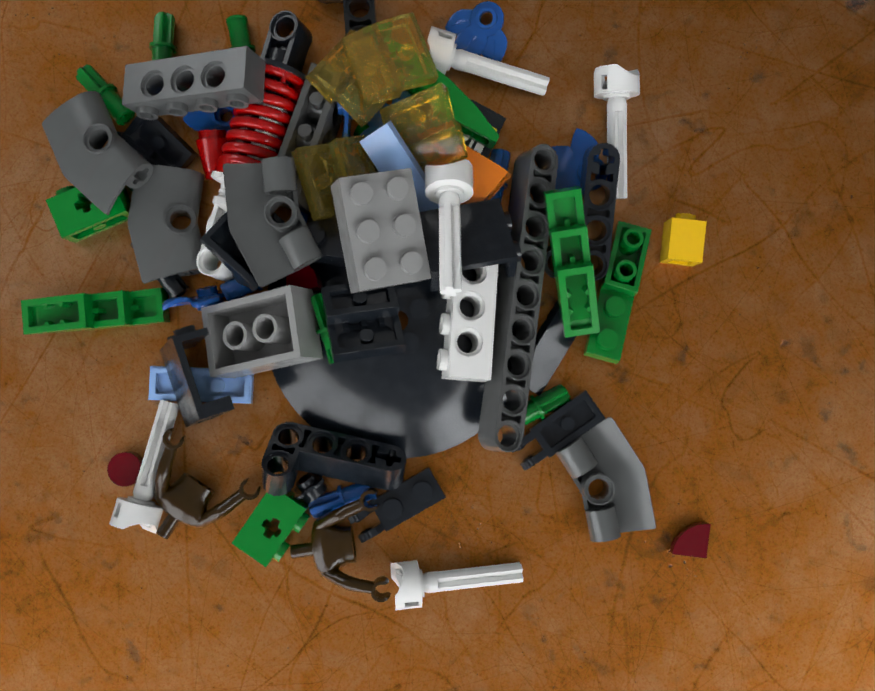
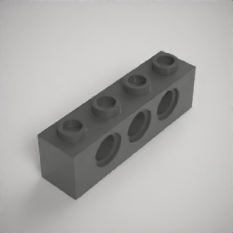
M248 46L126 64L122 105L134 111L139 118L145 120H156L158 116L163 115L186 116L188 112L194 111L212 113L216 112L218 108L224 107L247 108L249 104L263 103L266 63Z
M315 63L310 65L278 156L294 158L300 212L308 214L344 116L338 115V94L344 93L346 86H351L344 70Z

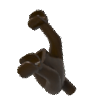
M174 428L168 429L163 435L165 449L158 465L154 488V499L168 514L156 531L158 535L165 539L171 536L180 522L195 528H204L226 516L244 500L255 499L261 490V486H259L254 494H247L244 491V485L248 482L249 478L244 479L239 490L207 510L214 491L188 473H183L170 486L171 472L177 449L186 441V436L184 435L177 445L169 442V434Z
M370 487L363 491L360 499L316 519L312 527L311 543L291 545L290 554L292 559L313 556L316 569L322 578L344 590L371 594L375 601L385 602L390 598L391 593H380L376 590V587L388 584L389 579L387 577L380 576L374 581L363 580L349 576L339 570V568L347 564L356 563V545L353 527L336 524L363 510L372 512L379 507V503L368 504L365 501L366 495L378 493L376 488Z

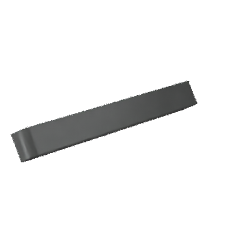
M547 144L537 145L519 154L514 163L508 212L512 221V232L510 233L513 241L518 240L520 244L521 258L524 260L525 268L522 266L521 261L517 262L515 276L507 278L503 263L500 266L495 310L491 380L486 381L484 385L478 430L480 445L488 451L513 452L520 447L524 436L549 239L544 191L555 190L558 169L556 151ZM525 224L527 225V227H528V229H529V234H528L527 231H526V226H525ZM517 291H518L519 294H520V299H521L520 302H519L518 299H517V295H516ZM513 325L515 326V329H516V336H515V337H514V335H513V333H512V326H513ZM508 359L512 364L511 372H509L507 367ZM504 394H506L507 397L506 407H504L503 405ZM500 429L503 433V438L501 442H499L498 440V432Z

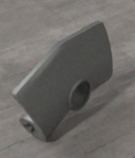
M87 91L76 95L55 109L42 122L43 129L65 178L106 215H109L117 197L126 185L132 189L139 188L152 176V164L130 146L124 138L118 135L101 94L96 91Z
M275 156L264 158L261 160V163L223 164L229 230L258 286H267L323 257L299 209L295 161L293 157ZM284 205L291 207V218L286 223H276L274 218L276 209Z
M152 165L153 173L150 179L143 186L133 189L128 215V229L141 280L144 284L176 274L179 276H191L201 273L197 267L196 259L202 245L199 241L202 237L198 226V217L205 179L204 174L191 169ZM179 216H185L191 220L190 225L183 230L172 226L173 220Z
M607 417L572 443L556 452V455L582 494L590 541L607 542L620 538L623 532L656 528L645 468L613 418ZM602 479V491L597 495H590V483L593 480Z

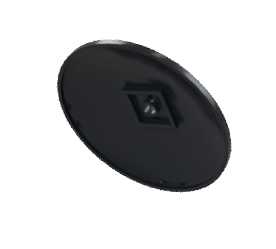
M318 263L309 265L321 278L323 287L349 283L346 267ZM498 264L497 289L501 264ZM474 269L462 271L463 276L467 280H476ZM286 277L269 284L268 290L286 286ZM428 279L394 286L399 311L404 312L408 317V324L402 330L406 342L405 352L329 364L320 336L323 359L272 370L285 398L311 427L395 445L405 452L407 458L427 456L445 451L475 436L479 430L485 382L441 379L442 370L437 369V355L439 349L444 348V335L439 332L441 314L446 313L447 299H442L440 290L431 292ZM321 291L313 292L314 295L321 293ZM517 291V293H516L517 299H518V301L520 302V301H521V299H520V294H519V292ZM461 300V312L467 317H472L474 314L472 303L467 300ZM513 325V326H512V333H513V335H514V337H515V336H516V329H515V326ZM459 335L457 339L459 349L469 353L472 349L470 338L466 335ZM508 359L507 367L509 372H511L512 364ZM506 394L503 396L504 407L507 405Z

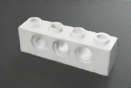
M498 264L474 268L476 272L475 281L467 280L462 274V292H457V296H449L448 293L442 294V299H447L446 313L441 314L439 332L444 335V348L439 349L437 355V369L442 370L441 379L473 382L491 380ZM461 300H467L472 303L474 307L472 317H467L461 312ZM459 335H466L470 338L472 349L469 353L459 349L457 344Z

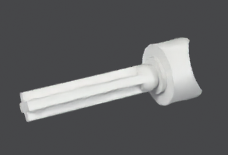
M431 26L427 40L430 50L422 57L444 75L452 67L462 72L464 71L541 96L545 95L550 77L463 49H456V33Z
M610 64L596 67L594 70V98L607 101V143L617 148L620 155L616 199L627 198L626 100L640 95V72L638 69L627 71L618 64Z
M467 159L451 164L437 166L426 164L425 196L430 201L439 204L440 293H448L449 296H457V292H462L460 204L473 196V165Z
M160 400L134 486L133 496H128V498L117 497L109 523L111 526L125 529L129 526L140 524L142 529L156 534L163 509L155 505V502L151 500L154 497L158 465L165 449L163 435L168 429L174 427L179 410L178 404Z
M417 560L390 563L391 579L399 587L395 595V611L422 608V598L425 597V592L435 593L520 583L524 580L523 568L520 562L433 571L424 574L422 569H419Z

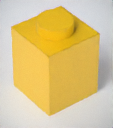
M678 213L675 214V217L664 222L659 263L692 267L702 263L707 221L696 220V215Z

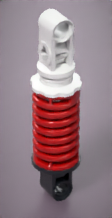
M284 10L278 12L273 16L269 24V30L260 56L266 63L263 103L249 104L247 108L233 109L234 117L230 119V130L225 135L227 142L221 148L223 154L218 157L215 170L211 174V177L221 185L218 191L219 194L214 196L212 201L214 207L207 221L206 232L227 212L223 164L261 163V160L264 158L278 156L306 79L302 69L312 43L310 30L291 11ZM202 244L196 259L199 271L204 275L224 282L233 279L231 271L222 262L217 269L219 259Z

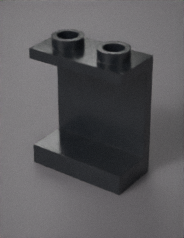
M500 199L460 205L462 271L503 263L507 278L514 277L517 262L521 261V248L518 240L513 241L510 233L512 232L511 217L508 211H503ZM439 209L419 212L431 279H428L431 292L440 290Z
M190 325L173 331L174 335L167 338L168 341L160 349L185 427L219 417L233 410L234 406L230 395L202 404L184 351L185 349L195 347L209 335L207 327L196 330L194 325Z

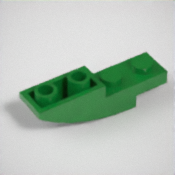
M622 221L617 222L611 242L609 268L606 275L600 279L596 292L600 333L588 334L584 356L614 364L620 362L633 300L639 290L652 229Z

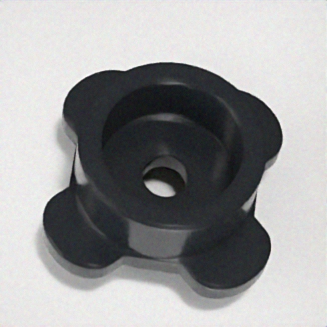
M312 473L303 475L296 482L294 498L296 500L302 499L306 504L318 499L327 490V485L324 483L322 476Z

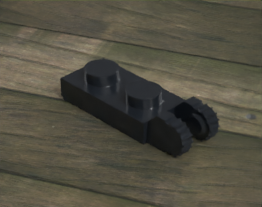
M583 390L569 402L547 415L545 419L530 427V431L524 434L520 447L512 453L520 451L532 440H537L542 449L528 455L520 463L524 471L528 470L547 456L549 458L552 457L557 451L572 443L606 418L588 392Z
M430 467L404 480L397 489L387 490L378 495L377 499L369 501V504H380L374 510L380 522L364 529L358 535L361 543L375 537L384 530L386 532L446 498ZM363 510L349 517L348 520L350 524L358 523L372 512Z

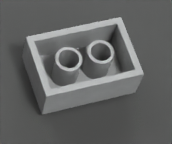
M411 168L338 178L330 187L350 293L431 279Z
M288 285L201 308L203 327H207L209 335L205 337L210 377L238 378L323 359L320 334H316V331L319 330L318 322L311 302V297L314 295L313 290Z

